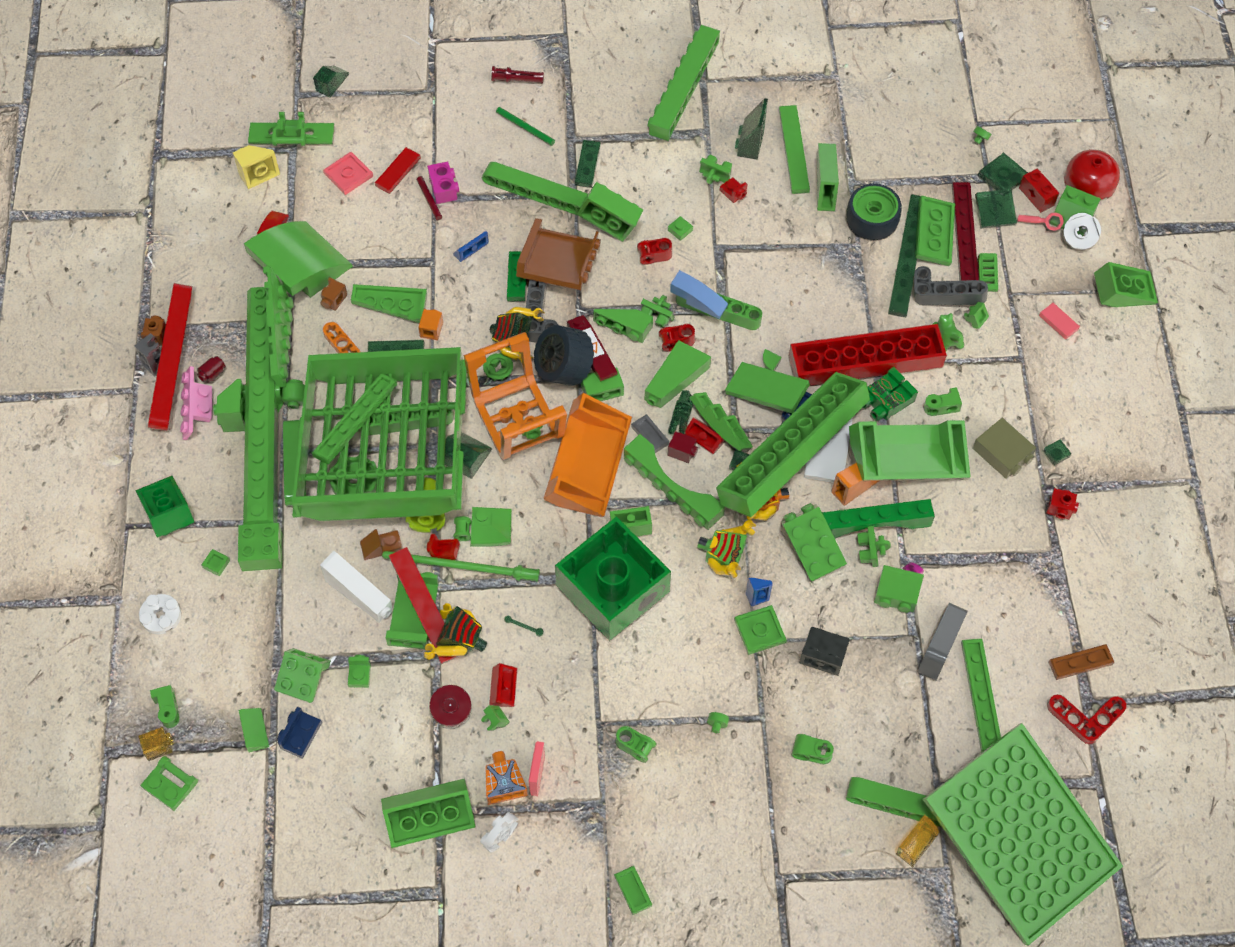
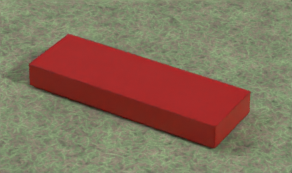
M405 147L375 181V186L390 194L421 159L420 154Z

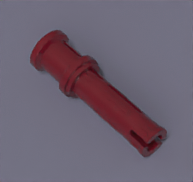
M492 66L491 81L502 80L509 83L513 80L543 83L544 72L512 70L510 67L496 68Z

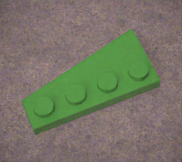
M353 284L351 303L420 323L426 305L427 289Z

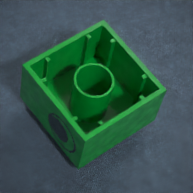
M617 516L555 565L556 586L609 641L670 592L671 570Z

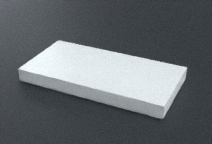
M853 417L806 463L804 478L834 483L836 474L845 469L850 439L849 426L852 425Z

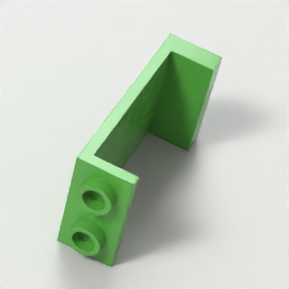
M431 572L420 573L436 604L439 586L438 576ZM397 575L398 586L390 630L386 631L385 637L387 645L425 649V646L429 644L428 635Z

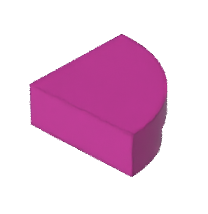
M909 562L902 568L903 570L920 574L924 572L923 568L913 562Z

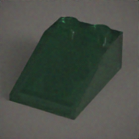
M764 98L745 117L743 125L739 126L738 135L741 136L740 139H736L735 149H738V157L758 160L765 129L767 98Z

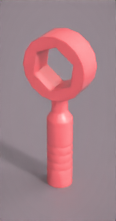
M1056 212L1050 213L1046 218L1018 215V222L1045 223L1047 228L1053 231L1060 229L1064 223L1062 215ZM1052 216H1057L1060 219L1061 223L1057 227L1050 226L1048 220Z

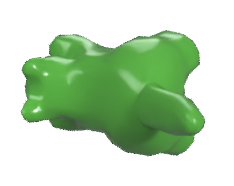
M953 314L940 315L938 322L933 324H938L945 350L947 351L951 346H955L958 349L964 348V337L962 332L955 326Z

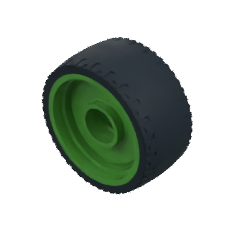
M877 183L860 186L852 193L847 205L846 217L848 226L853 233L863 239H885L893 234L899 224L902 204L897 193L890 187Z

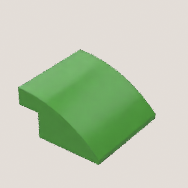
M294 221L274 226L244 243L246 252L262 268L271 266L280 283L285 286L286 291L292 296L302 290L311 298L329 285V277L335 280L353 267L342 254L306 221Z

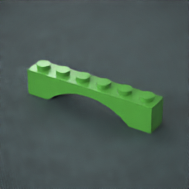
M641 434L624 448L625 462L630 466L633 465L642 477H647L656 489H661L671 502H676L685 514L691 515L700 527L709 530L724 516L725 507L711 494L690 491L672 481L659 465L654 445Z

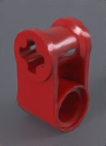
M668 238L644 240L637 244V249L641 255V264L649 265L668 261L672 258V242Z
M691 324L665 327L658 333L659 337L662 338V349L666 352L672 351L678 340L689 346H693L695 343V328Z

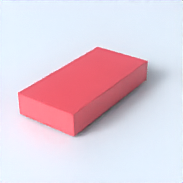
M1054 303L1050 304L1039 314L1065 340L1080 328L1074 320Z

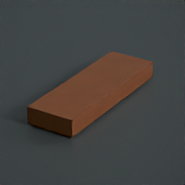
M1107 644L1049 660V665L1056 680L1111 666L1115 663Z

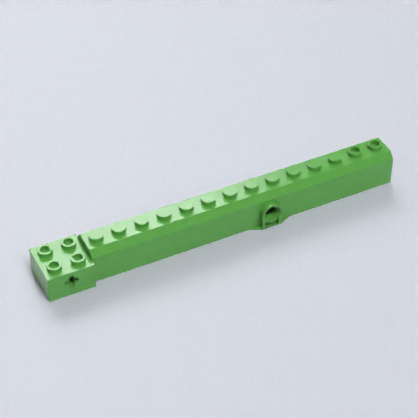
M253 287L247 291L246 384H243L244 391H241L242 397L245 400L243 525H238V563L242 571L282 569V531L277 521L278 413L283 406V402L281 400L282 387L277 386L271 377L269 355L273 354L268 342V336H272L271 328L267 327L266 299L269 298L265 287Z

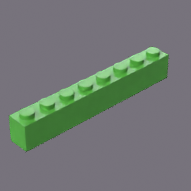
M701 25L699 30L694 32L692 43L689 42L686 55H682L680 66L676 67L674 71V78L669 80L667 91L662 93L661 102L655 107L654 116L649 118L647 124L649 135L669 141L719 44L720 30Z

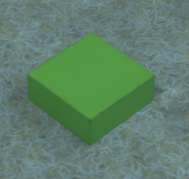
M212 549L201 566L203 569L220 577L230 562V558Z

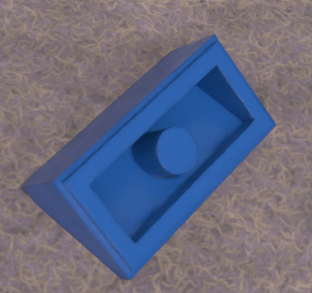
M483 232L455 251L453 255L462 262L489 243L488 232Z
M748 578L746 596L752 607L770 600L773 585L771 580Z

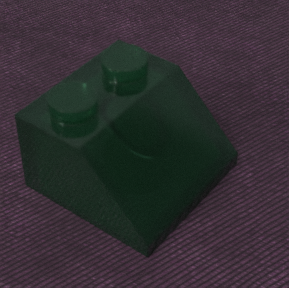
M461 432V451L464 454L463 475L472 479L492 451V448ZM454 434L447 436L445 443L444 465L448 467L453 466Z

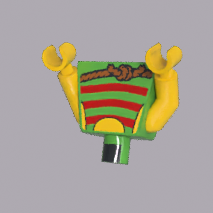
M752 520L745 521L741 526L716 530L712 540L700 537L697 548L707 551L705 561L717 575H731L733 578L738 576L736 570H741L738 564L746 545V533L751 536L755 534L752 527H756V524Z

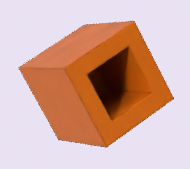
M424 309L418 327L420 337L438 341L443 326L442 312L435 309Z

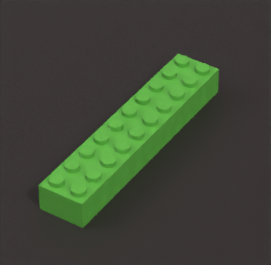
M835 372L716 487L720 504L752 517L870 400L867 382Z

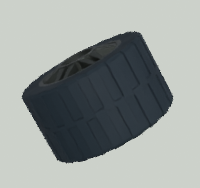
M560 325L549 326L539 336L534 350L533 360L538 376L544 381L574 386L581 383L587 377L593 364L594 347L590 336L580 329Z

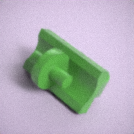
M711 154L706 159L702 157L699 172L702 173V176L707 177L706 183L711 184L713 180L725 183L730 179L732 163L724 161L722 165L717 164V158Z
M662 295L660 299L654 297L652 302L643 298L641 301V311L650 316L653 313L657 314L658 317L655 324L665 328L669 321L673 322L675 316H673V312L667 310L671 307V304L666 302L667 296Z
M869 526L868 531L857 533L859 546H870V549L859 550L861 563H872L873 567H879L877 551H880L881 556L886 555V550L891 548V543L888 540H884L883 535L878 536L879 541H876L874 526Z

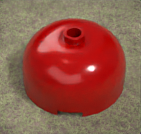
M1089 149L1077 153L1069 161L1064 174V183L1068 186L1101 199L1110 198L1116 191L1120 180V169L1116 160L1108 153L1097 149Z

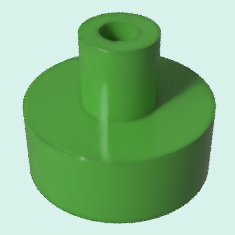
M976 126L973 131L977 134L974 141L979 144L983 138L989 140L992 135L979 126Z
M719 712L709 713L707 723L712 726L713 733H720L721 728H727L729 717Z

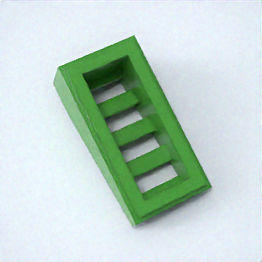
M980 253L977 258L979 280L993 282V284H987L988 291L998 292L997 254Z

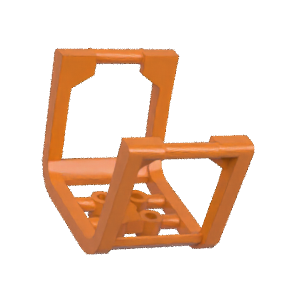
M526 332L463 355L473 401L502 460L510 458L514 453L552 438L558 439L564 436L567 413L563 405L550 410L538 388L533 374L529 338ZM510 346L511 352L521 353L523 376L480 392L476 370L486 362L487 354ZM526 388L530 389L534 400L528 402L522 400L517 405L501 408L499 413L492 416L489 415L485 404ZM536 406L539 407L541 415L536 417L527 416L523 420V416L528 415L529 409ZM501 421L502 423L509 424L497 432L493 423ZM546 424L551 431L536 439H531L511 447L512 439L520 434Z

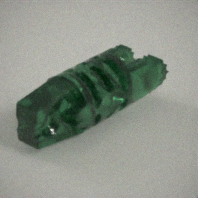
M682 390L679 400L676 401L668 428L669 434H674L678 425L679 432L685 434L693 407V402L690 399L692 395L689 390Z

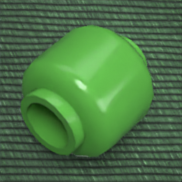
M291 379L288 380L285 387H282L281 400L287 404L288 408L298 409L299 406L303 405L305 390L303 382Z

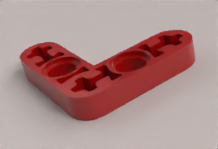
M1053 695L1047 703L1049 712L1085 744L1095 743L1122 716L1127 707L1123 698L1114 696L1089 719L1062 695ZM1060 702L1061 706L1055 708L1054 704ZM1119 704V709L1117 708L1111 714L1109 711L1111 710L1113 705ZM1067 708L1068 711L1066 712L1065 716H1063L1062 713L1065 712ZM1068 716H1077L1079 723L1072 724L1068 720ZM1098 716H1105L1108 719V724H1100L1097 719ZM1082 723H1084V727H1082L1081 730H1079L1078 728L1081 726ZM1091 730L1093 732L1092 736H1086V733Z

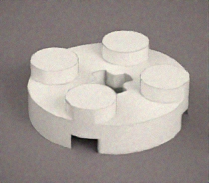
M1078 213L1070 217L1063 230L1064 239L1067 244L1073 249L1086 250L1094 246L1101 234L1099 221L1086 213ZM1079 227L1087 229L1085 236L1077 234Z
M149 595L140 608L139 619L148 632L158 635L167 633L166 631L171 628L174 629L179 624L181 610L178 602L169 595ZM160 610H163L165 615H161L160 618H157L156 613Z
M510 812L504 817L498 816L492 823L493 829L482 837L480 843L490 853L496 851L500 847L498 843L502 840L506 842L518 825L516 821L519 819Z

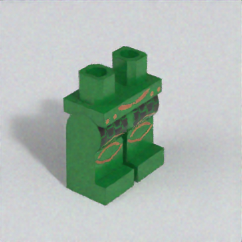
M893 367L881 379L867 386L870 400L863 408H867L870 405L874 408L870 414L875 421L882 418L888 420L891 416L914 403L918 391L908 380L905 381V377Z

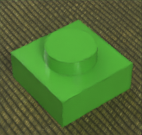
M680 216L668 226V231L681 241L693 231V226Z

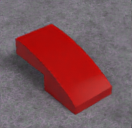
M271 211L262 222L257 235L274 226L287 223L289 214Z

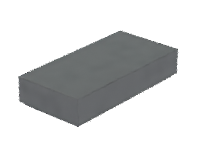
M647 414L631 424L632 429L637 435L641 434L654 445L655 453L669 445V440Z

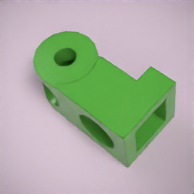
M957 387L950 388L948 394L928 395L924 404L925 413L930 416L960 412L962 401Z
M168 685L150 690L152 700L155 704H159L158 718L162 725L166 728L175 727L179 723V712L172 686Z

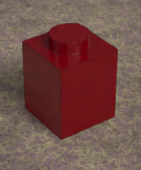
M675 431L668 445L667 456L689 464L691 458H695L698 452V447L696 446L697 439Z

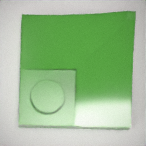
M472 507L470 547L510 545L512 509Z

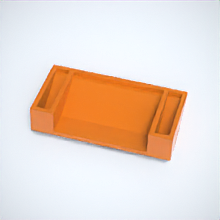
M585 393L575 398L570 408L565 433L561 438L543 499L561 508L604 517L632 417Z

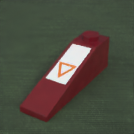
M581 315L568 320L567 327L580 329L590 336L594 347L591 369L599 380L603 381L618 375L615 366L586 317Z

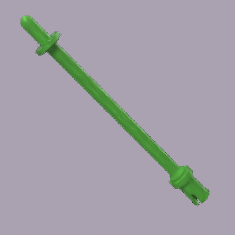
M384 551L382 557L389 559V555L395 552ZM411 554L415 563L509 575L516 578L517 581L524 579L538 582L540 569L524 568L522 565L509 568Z

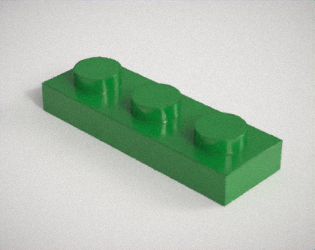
M509 251L507 301H525L526 278L516 276L517 262L522 251Z

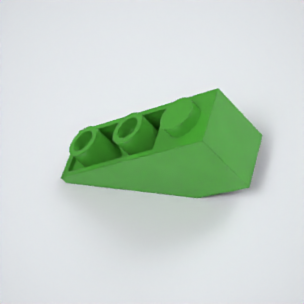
M594 309L593 321L598 325L610 328L615 333H621L631 340L640 343L644 342L653 327V316L637 309Z

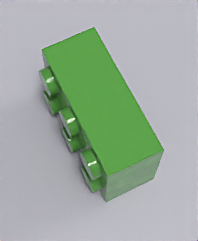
M596 182L585 197L576 215L623 242L636 226L643 209L637 204L626 200L620 194L611 191L605 185Z

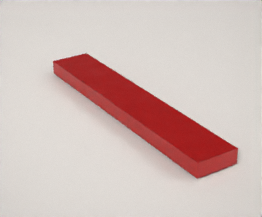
M406 547L390 554L389 559L428 635L430 643L437 648L441 632L444 631L443 627H446ZM448 637L444 640L443 646H447ZM453 639L451 640L450 646H454ZM437 655L441 665L458 657Z

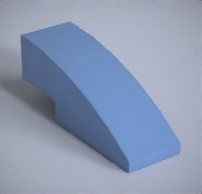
M680 270L671 282V293L686 299V304L720 319L728 306V303L716 292Z

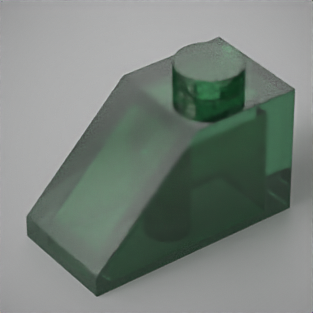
M322 66L313 77L316 91L331 98L349 76V72L336 66Z

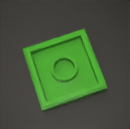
M772 605L734 617L748 655L787 642Z

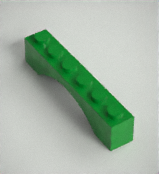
M931 499L822 512L835 539L851 532L868 529L869 526H897L909 529L927 528L932 526L935 518Z

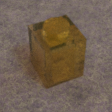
M163 727L138 736L143 754L148 761L173 752L171 745L174 744L171 733H166Z

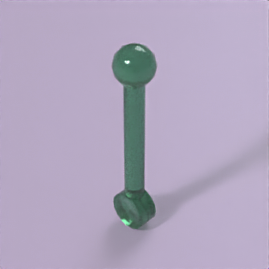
M509 615L504 617L506 623H513L535 632L538 637H541L544 633L542 628H533L512 619Z

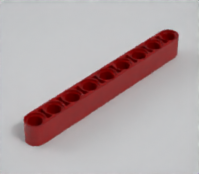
M173 284L148 421V428L168 431L193 286Z

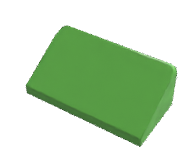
M261 708L239 710L248 752L268 748L269 742Z

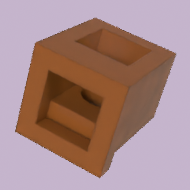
M329 277V285L324 287L321 292L322 300L320 304L326 309L330 308L336 311L348 294L345 284Z
M156 315L151 316V318H145L143 332H141L142 339L151 333L155 338V342L162 346L166 327L164 319Z

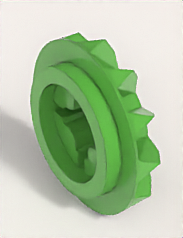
M501 353L492 354L486 358L483 370L488 378L490 377L494 381L496 379L503 381L504 378L509 377L511 372H513V362L509 357ZM501 363L502 369L496 372L495 367Z

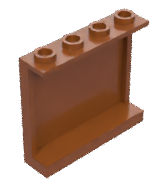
M535 218L517 262L516 276L581 290L583 284H587L588 272H591L592 261H595L597 250L600 248L601 239H598L599 231H596L593 239L542 229V219Z

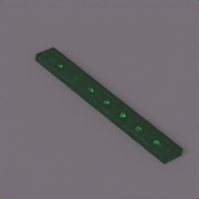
M914 194L910 196L888 311L889 315L905 318L907 317L917 263L915 251L920 196Z

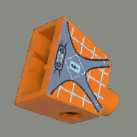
M504 751L493 753V764L486 765V796L488 805L528 796L525 782L515 759L506 761Z

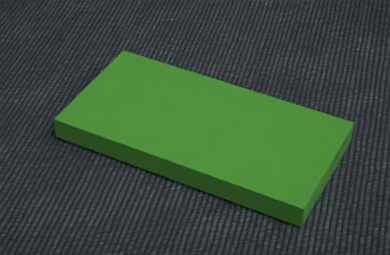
M920 196L916 235V259L946 266L951 265L955 203Z
M741 362L727 385L725 392L734 397L793 414L810 383L805 379Z

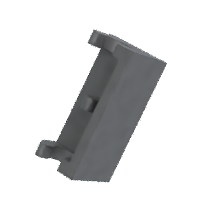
M150 333L134 347L142 365L155 377L157 376L159 366L156 364V361L160 359L161 353L158 350V342H155L154 336Z

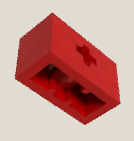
M1038 168L1023 175L1019 189L1040 213L1055 206L1059 192Z

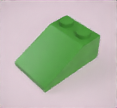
M1108 262L1094 272L1102 305L1128 307L1156 305L1158 303L1150 271Z

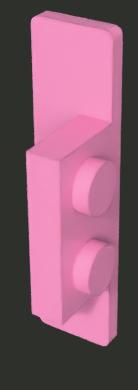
M192 366L186 372H183L181 382L184 383V388L181 392V399H183L181 416H183V421L180 427V432L183 433V440H187L193 432V419L210 422L212 419V386L194 383V367Z

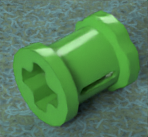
M466 516L454 518V539L469 541L471 539L469 533L471 518Z

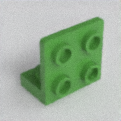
M295 648L285 651L274 690L312 703L321 673L329 668L331 660Z

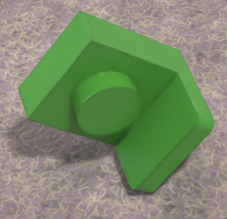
M364 655L348 657V687L369 688L371 671L369 657Z

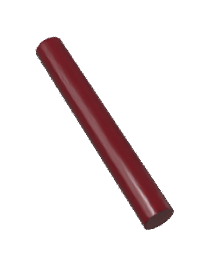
M423 176L417 177L416 180L435 219L441 220L442 215Z

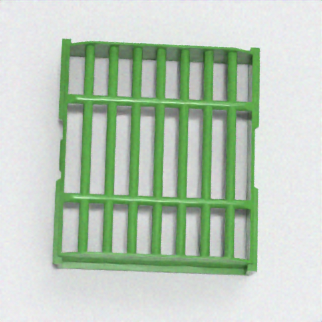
M461 347L308 355L302 417H300L298 432L299 445L292 501L293 518L302 516L319 521L433 516L441 515L451 510L462 509L464 454L461 451L462 414L465 413L467 370L462 357ZM380 374L396 381H403L402 403L400 405H390V393L383 401V404L373 412V414L382 413L378 468L376 470L366 471L369 417L361 428L359 464L356 471H346L348 442L340 451L339 470L337 472H327V463L320 461L317 473L306 474L312 416H324L323 440L331 431L332 416H344L352 407L354 383H365L366 391ZM457 374L455 402H447L448 378ZM316 379L328 383L326 404L323 409H313ZM430 379H441L440 401L438 403H428ZM411 380H422L421 402L419 404H409ZM335 384H346L345 404L342 408H333ZM439 410L437 465L425 468L428 411ZM447 410H455L453 466L445 467ZM420 411L417 466L406 469L409 412ZM401 412L398 465L396 469L386 470L389 413ZM452 474V489H443L444 475ZM425 475H436L435 490H424ZM405 476H416V491H404ZM385 477H397L396 492H384ZM365 478H377L376 493H364ZM346 479H357L356 494H344ZM326 480H338L336 495H325ZM305 481H318L317 496H304Z

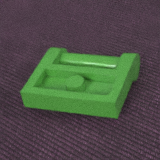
M163 756L140 786L168 808L175 811L196 786L198 779L193 775L189 776L171 763V759ZM166 769L183 781L185 785L180 788L162 775V773Z

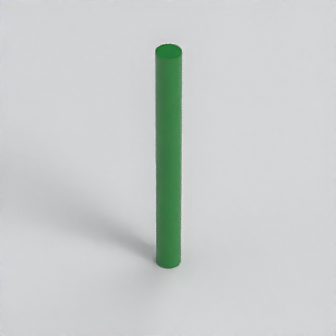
M501 107L496 109V113L549 145H554L555 139Z

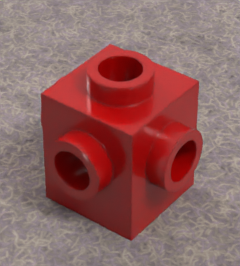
M1054 488L1049 499L1046 514L1056 516L1059 519L1070 520L1072 514H1076L1079 502H1076L1078 494H1074L1069 490Z

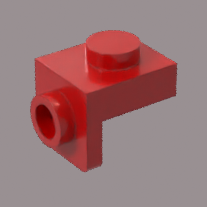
M431 534L427 542V552L431 557L456 560L460 542L458 539L439 540L436 534Z

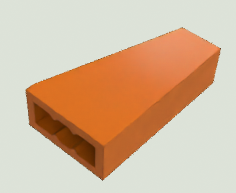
M857 463L836 474L832 494L843 506H846L880 480L863 481Z

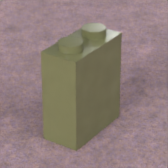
M1002 417L975 440L972 449L1007 479L1011 475L1015 476L1021 470L1022 465H1028L1035 458L1034 452L1036 447Z

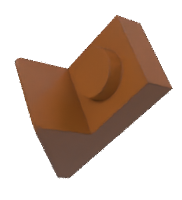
M375 529L360 541L364 560L380 557L384 551L397 552L402 549L398 530L378 535V531Z

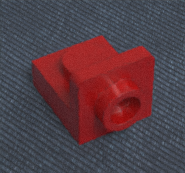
M732 177L720 186L719 191L732 203H735L745 198L748 184L746 182L740 184Z

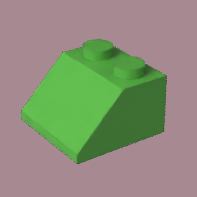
M1067 185L1055 209V212L1061 214L1064 220L1061 229H1064L1066 222L1075 214L1086 213L1093 217L1101 198ZM1052 216L1049 224L1057 227L1061 223L1059 217ZM1079 227L1077 234L1084 236L1087 229Z
M236 379L217 396V404L213 406L214 415L217 416V423L221 425L223 432L245 431V400L241 394V391H244V386L241 379Z
M884 565L874 603L884 608H897L905 613L914 612L924 574Z

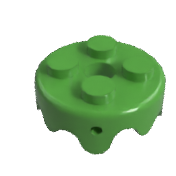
M359 455L357 457L348 456L347 472L358 469ZM340 457L337 463L330 469V472H337L339 470ZM367 459L366 471L376 470L375 462ZM365 478L364 493H375L377 478ZM346 479L344 494H356L357 483H350V479ZM330 480L332 491L336 495L338 480Z

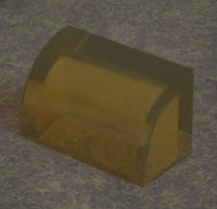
M924 815L899 846L896 855L913 868L939 835L936 825Z

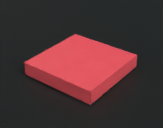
M349 152L323 170V173L344 195L373 177V172L352 152Z
M539 741L535 742L529 776L531 796L539 795L545 761L544 742Z

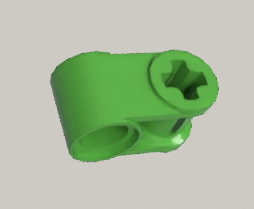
M628 726L619 728L616 733V746L643 763L647 762V756L651 749L657 745L652 738ZM622 735H627L630 737L631 740L628 742H624L620 739V737Z
M797 734L792 757L802 761L825 765L832 760L834 747L827 740L805 734ZM822 750H826L825 755L821 754Z

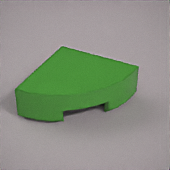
M765 349L763 363L766 369L775 371L782 357Z

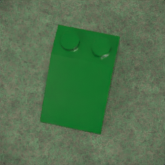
M173 476L135 490L157 538L194 523L189 506Z

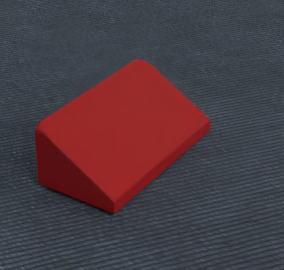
M695 417L692 418L683 432L685 435L696 438V443L712 454H715L725 442L715 430Z
M499 663L492 668L489 705L514 707L517 680L516 667Z

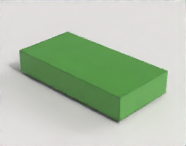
M634 866L614 874L632 915L652 907V902Z

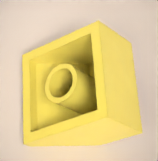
M248 145L233 152L239 176L248 189L280 175L275 152L271 149Z

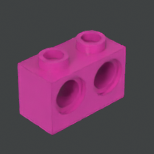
M448 161L428 165L429 179L436 204L457 200V192L460 191L458 182L453 180L456 178L454 168H450Z

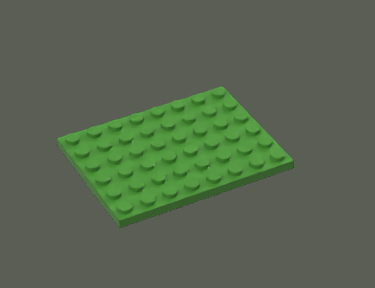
M1023 723L1011 729L923 799L1024 945L1029 946L1123 867Z

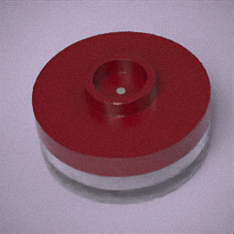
M457 685L440 687L430 699L429 707L432 718L442 728H459L471 716L472 704L470 696L463 688Z

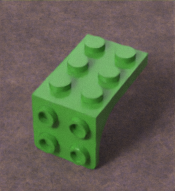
M809 503L801 507V512L797 514L791 512L783 516L784 520L781 521V524L787 532L812 582L846 565L847 562L819 506Z

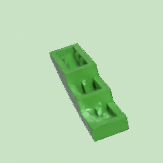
M706 392L695 393L690 397L702 417L726 442L739 451L753 448L735 415L727 416L721 404H713Z

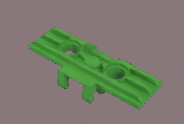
M279 112L280 119L277 120V123L250 122L248 144H273V146H277V144H301V146L306 144H333L334 123H305L304 112H298L299 120H286L285 112ZM312 131L313 135L306 134V132Z

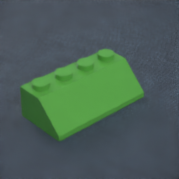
M465 778L381 799L391 848L476 827Z

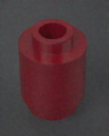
M218 356L211 357L197 368V376L202 382L211 383L224 372L223 369L226 368V365Z

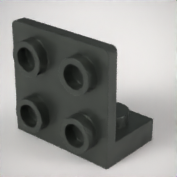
M811 627L799 663L839 676L850 639Z

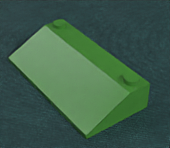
M947 420L938 425H877V421L857 422L849 426L851 448L863 481L971 477L965 420Z

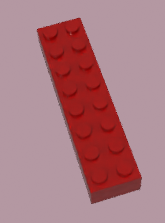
M938 324L792 343L789 350V360L793 376L808 380L809 386L824 384L835 372L861 379L886 375L893 367L900 373L941 368L944 366L947 357Z

